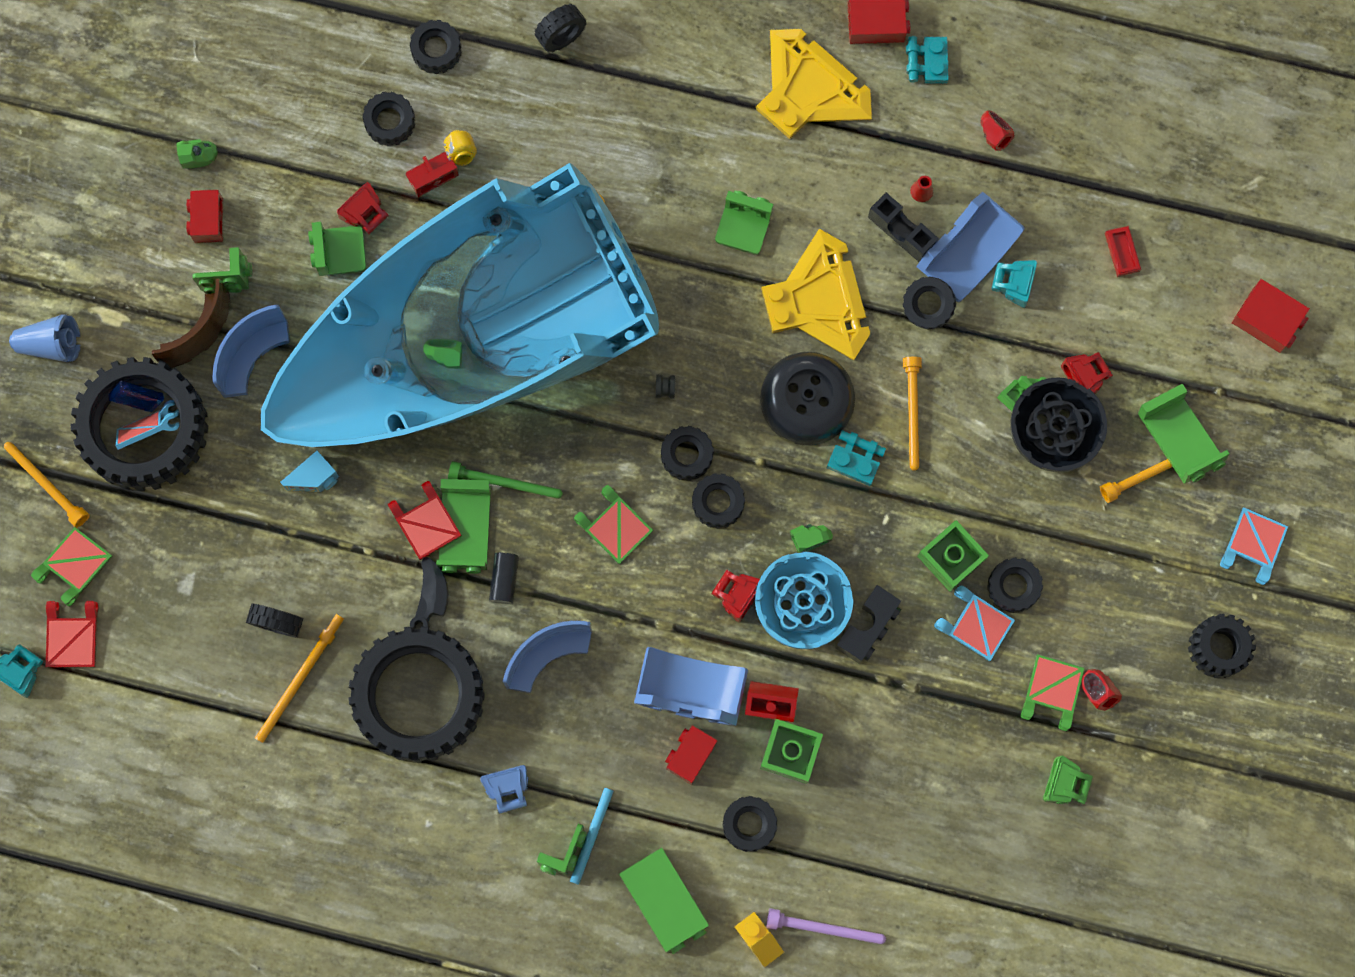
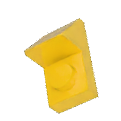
M755 912L734 927L764 968L784 953L772 933L768 931Z

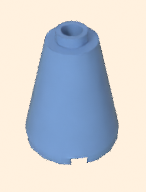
M63 314L14 330L9 338L11 348L19 354L63 362L75 361L80 351V345H76V337H80V331L74 317Z

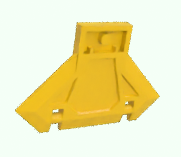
M802 29L770 30L772 91L756 106V110L791 139L807 122L872 120L871 91L866 85H863L860 89L855 86L854 83L858 79L814 40L808 45L803 40L807 34ZM796 46L801 50L800 53L794 50ZM846 91H848V92H849L850 94H852L853 96H852L851 98H849V97H848L846 94H844V93H845Z
M819 229L787 280L763 286L761 290L772 333L799 328L854 361L870 336L869 326L861 327L859 321L866 318L852 263L851 261H844L842 254L849 252L847 244ZM833 257L834 264L829 265L828 258ZM845 323H851L852 329L847 330Z

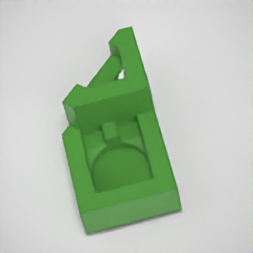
M1020 376L1018 380H1014L997 398L1012 411L1020 395L1029 386L1046 378L1032 379L1027 378V376Z

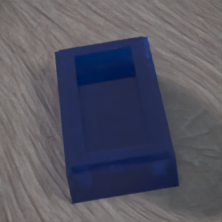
M120 381L109 393V401L152 413L164 401V393Z

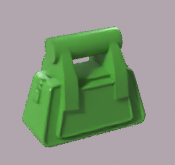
M1065 756L1055 757L1043 800L1045 802H1056V804H1068L1071 800H1075L1077 803L1085 804L1093 776L1080 772V767ZM1077 780H1082L1077 794L1074 792Z

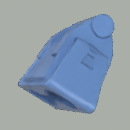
M525 765L488 774L480 778L491 800L496 799L499 814L527 806L525 796H523V791L525 792L528 788L527 767ZM517 793V799L503 802V796Z

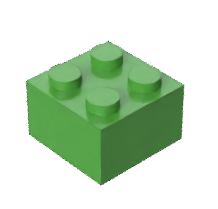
M955 520L923 548L917 557L945 588L951 592L985 562L989 555L961 524Z
M776 719L760 769L807 784L823 734Z

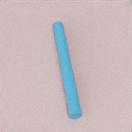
M608 788L603 790L571 876L570 882L579 885L614 792L613 790Z

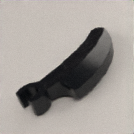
M429 557L422 559L423 584L416 615L410 621V626L413 629H416V625L419 622H423V627L430 628L429 619L433 615L444 617L448 606L449 593L446 578L442 570Z

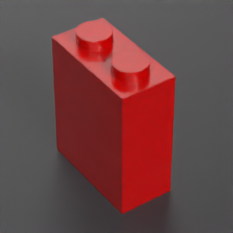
M909 0L847 1L850 44L904 43L906 34H910V20H906V13H909Z
M1260 279L1231 323L1280 353L1285 347L1289 349L1297 338L1294 335L1297 328L1301 330L1309 319L1306 314L1310 308L1263 279Z

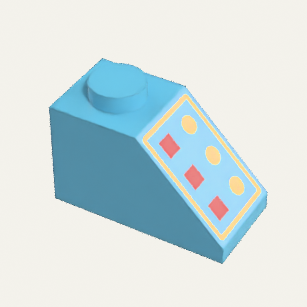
M316 451L280 483L287 491L322 492L324 489L329 490L336 484V479L339 475L322 455Z

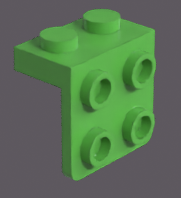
M728 191L725 209L715 237L716 243L754 255L759 254L772 216L773 204L762 197H757L756 199L748 197L742 191Z
M321 222L312 223V231L308 232L310 245H314V253L310 254L312 268L316 267L320 276L365 271L366 258L361 226L324 229Z
M239 247L229 248L230 271L193 274V280L201 291L205 294L215 293L216 279H221L228 292L239 293L242 292V289H249L252 265L251 262L247 261V256L243 255Z
M578 823L564 861L541 852L539 853L536 862L541 866V871L553 876L556 875V872L566 876L568 870L573 872L578 859L575 855L577 847L582 848L587 836L583 825Z

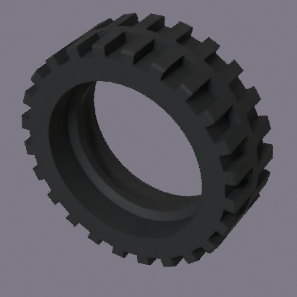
M134 357L127 358L126 364L121 365L118 361L111 362L112 368L106 372L103 368H100L96 371L99 377L93 382L88 378L84 383L87 387L85 393L78 392L75 399L80 403L79 407L72 408L71 415L75 418V423L70 424L71 431L76 435V439L73 442L75 447L80 450L82 459L107 482L115 483L126 490H129V487L135 488L137 491H145V487H152L154 490L162 488L161 483L167 481L170 485L177 482L175 476L180 472L186 475L190 471L187 466L191 461L198 462L200 456L197 452L199 448L204 449L206 445L203 436L204 433H208L209 426L205 422V417L208 416L206 409L202 405L203 401L200 395L176 368H170L163 361L155 363L151 358L143 357V362H138ZM152 386L166 392L176 403L181 421L179 433L169 449L151 461L139 464L122 461L113 456L102 441L100 434L102 416L108 405L121 393L134 387Z
M411 626L404 627V631L396 633L393 630L388 632L389 636L382 640L377 638L373 641L375 645L369 651L365 649L361 654L363 658L359 665L355 664L353 668L355 672L354 678L349 681V688L351 689V697H348L349 705L352 707V717L357 723L359 731L380 751L401 761L409 760L414 763H422L423 760L434 761L444 754L450 755L454 752L453 749L467 741L466 738L471 732L474 733L477 728V720L482 716L483 712L482 703L485 701L483 680L472 656L455 638H450L445 632L437 630V632L432 631L429 627L421 626V629H413ZM415 653L428 654L443 661L455 675L459 690L457 707L450 720L439 730L423 736H408L393 730L384 722L376 705V687L383 671L398 658Z

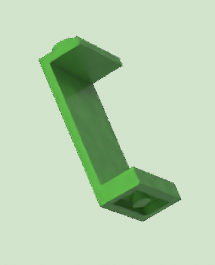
M1181 384L1142 404L1138 415L1185 484L1191 480L1197 482L1206 475V472L1210 470L1215 472L1224 467L1229 452L1227 450L1222 453L1219 452L1184 400L1187 390Z
M441 479L442 503L462 536L439 549V560H437L436 565L445 573H456L457 569H462L470 574H480L481 570H487L491 496L490 481Z
M662 848L619 874L665 952L671 950L672 954L685 947L684 941L690 937L695 941L707 933L705 930L709 926Z

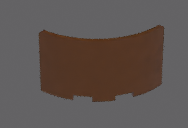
M216 279L215 293L205 294L203 311L194 327L179 339L160 344V349L151 351L152 356L158 363L163 361L170 368L181 366L192 361V358L204 350L206 351L216 341L223 324L227 321L230 308V294L221 279Z

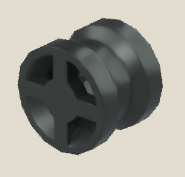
M656 375V398L668 396L670 399H675V375H670L669 377Z

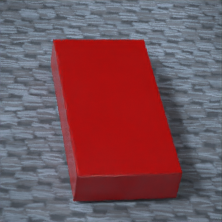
M1129 226L1106 231L1105 237L1117 277L1140 272L1141 266Z

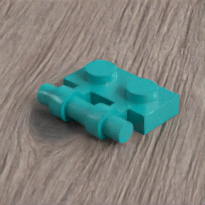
M916 36L908 37L906 54L909 58V64L906 66L907 74H909V82L916 83L918 82V75H924V84H947L949 80L947 37H924L923 46L917 44ZM918 56H924V65L918 64Z
M842 430L839 439L847 442L846 447L835 446L826 468L871 486L880 465L879 462L872 460L873 454L883 457L886 448L878 445V442L874 440L870 442L858 437L857 433L851 432L850 434ZM855 445L867 450L866 455L862 456L853 452V446Z

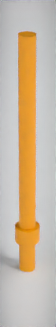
M336 614L327 629L322 630L318 636L320 638L256 735L255 738L264 743L328 644L331 645L336 636L334 634L344 618Z

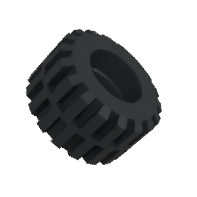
M1219 614L1209 617L1192 631L1193 635L1189 638L1191 646L1188 647V652L1193 654L1190 657L1191 661L1197 662L1196 668L1199 671L1203 669L1205 670V675H1214V678H1227L1245 669L1249 662L1253 660L1254 655L1252 652L1256 650V645L1252 644L1255 636L1250 635L1248 632L1252 630L1249 625L1244 627L1242 625L1244 621L1241 618L1235 620V616L1231 614L1228 616ZM1214 633L1224 634L1231 640L1234 650L1230 659H1221L1212 652L1210 639Z

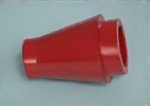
M926 175L921 176L913 183L910 189L912 198L918 202L930 200L934 192L932 180Z

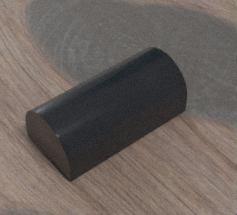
M503 552L494 554L489 602L513 605L519 561L518 555Z

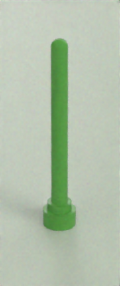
M455 461L451 462L448 479L489 480L490 484L548 497L561 498L563 495L562 490L469 470L466 469V466H462V463Z

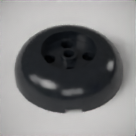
M798 352L784 357L769 370L762 384L760 405L767 424L778 436L795 442L794 444L818 445L830 441L845 429L854 411L855 391L850 376L837 361L817 352ZM811 377H818L821 382L818 385H813L810 379ZM797 385L798 391L792 393L788 390V386ZM804 393H809V395L812 394L813 396L807 398ZM826 398L829 402L828 406L822 407L819 404V400ZM802 406L807 411L805 414H800L796 411V408Z
M1060 377L1047 378L1032 384L1020 395L1012 410L1010 429L1017 450L1029 463L1045 471L1069 472L1083 467L1098 454L1106 438L1107 418L1103 405L1089 388L1086 389L1072 379ZM1060 411H1067L1069 413V417L1066 418L1065 416L1060 415ZM1044 415L1047 419L1046 423L1040 424L1037 416ZM1053 425L1059 426L1060 431L1053 428ZM1073 432L1076 435V439L1068 440L1066 434ZM1044 438H1051L1053 445L1047 446L1043 441Z

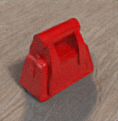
M366 182L337 209V215L340 220L354 227L361 226L367 234L373 232L389 215L380 208L381 201L369 182ZM375 212L377 215L367 223L365 220Z
M1099 352L1089 357L1086 354L1067 357L1061 364V368L1068 379L1075 380L1076 383L1086 389L1089 388L1094 394L1103 386V380H1108L1113 376ZM1093 363H1095L1096 367L1098 368L1101 374L1098 375L1097 371L1092 365Z
M726 570L711 594L718 599L720 598L726 612L737 622H741L755 601L756 589L760 579L745 574L737 576ZM731 581L734 585L729 593L726 594L724 590Z

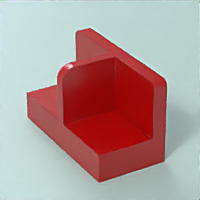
M446 152L430 160H427L426 156L422 157V164L405 173L418 197L459 176L454 161H449Z

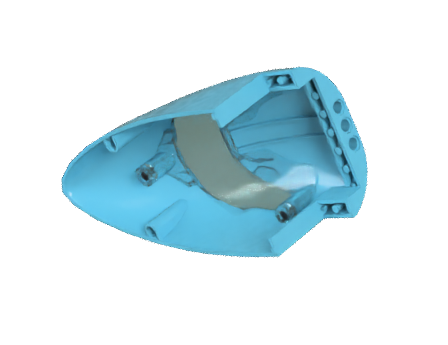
M572 163L565 165L530 187L496 178L454 203L401 240L374 262L333 301L305 333L278 371L261 408V431L276 442L308 447L360 444L448 424L517 400L585 373L656 336L659 332L656 306L643 274L615 219L591 183ZM431 339H452L462 342L460 369L446 368L444 364H439L435 360L427 358L424 353V343Z

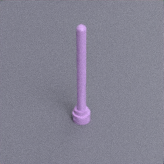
M772 908L768 912L766 924L768 929L777 930V928L785 926L877 944H884L886 941V937L879 933L784 916V913H780V910Z

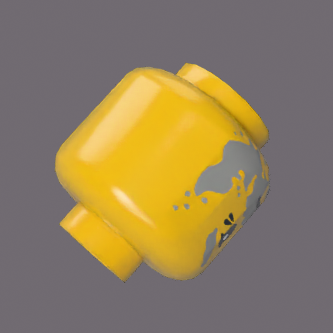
M452 131L444 140V149L449 161L453 160L459 166L471 163L477 154L473 137L466 131Z

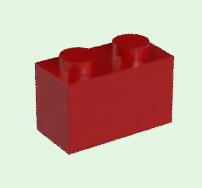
M219 190L190 191V199H187L186 202L187 212L190 213V221L186 223L187 235L191 236L194 243L223 242V197Z
M750 681L745 715L794 722L799 688Z
M693 725L689 730L686 728L683 730L678 739L681 743L677 751L672 749L665 760L668 763L666 770L691 785L717 744L716 739Z

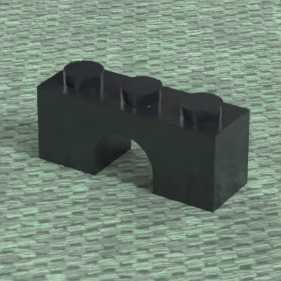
M887 192L870 208L868 218L918 262L921 261L926 252L939 239L922 223L918 226L912 223L903 213V206Z
M877 585L862 607L863 610L872 616L873 627L869 630L861 631L850 625L837 644L836 649L858 664L863 659L868 661L875 651L872 645L876 639L881 641L889 630L885 627L889 619L895 621L902 609L898 607L901 600Z

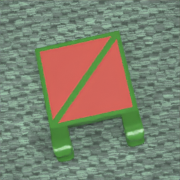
M606 485L601 493L612 504L593 523L582 512H578L575 515L574 521L620 564L653 530L609 485Z
M74 527L49 557L32 572L31 576L36 582L42 583L50 571H52L69 584L71 588L61 596V600L70 607L75 603L80 593L112 558V555Z
M1037 654L1021 718L1029 720L1033 716L1035 704L1063 712L1058 727L1060 730L1067 731L1072 724L1084 668Z

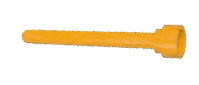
M921 357L903 358V369L908 374L910 469L913 471L919 468L917 374L920 373L922 368Z
M6 442L4 444V449L67 512L68 521L75 528L82 526L89 519L90 514L83 507L74 506L13 443Z
M1166 459L1121 482H1107L1100 486V492L1104 500L1110 503L1118 499L1122 491L1172 468V465Z

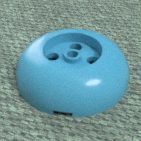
M803 552L785 555L774 561L764 571L756 589L755 605L763 628L772 638L791 648L813 649L831 642L844 630L852 613L853 597L850 582L836 563L820 554ZM796 582H804L806 585L805 589L802 591L797 590L795 587ZM818 595L824 596L825 603L822 605L817 604L815 597ZM805 599L808 605L801 607L799 600ZM787 600L791 603L792 607L789 610H784L781 607V603ZM805 614L809 615L811 623L803 624L801 617Z

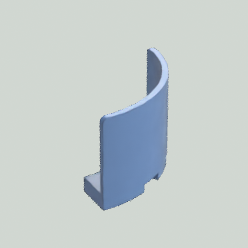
M984 192L971 201L954 223L956 226L948 234H944L926 252L916 266L926 276L939 278L946 282L952 288L957 302H961L984 279L1024 231L1022 224Z
M279 305L267 306L250 313L235 324L223 339L213 365V384L224 398L248 395V381L257 359L277 346L290 343L288 321Z
M587 621L560 622L543 628L529 637L514 653L507 666L503 678L506 689L531 693L537 676L548 663L556 658L558 659L570 654H588L592 634L591 623Z
M647 647L634 703L658 711L668 710L676 712L677 716L691 719L699 717L712 723L736 726L748 669L700 661L653 647Z

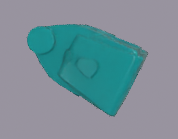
M1015 261L1012 264L998 263L991 290L1005 294L1006 299L1022 308H1026L1037 261ZM1005 274L1010 276L1008 283H1003Z
M19 644L9 655L4 654L0 657V680L24 698H28L37 679L35 673L43 663V660ZM21 657L29 662L26 667L18 662Z

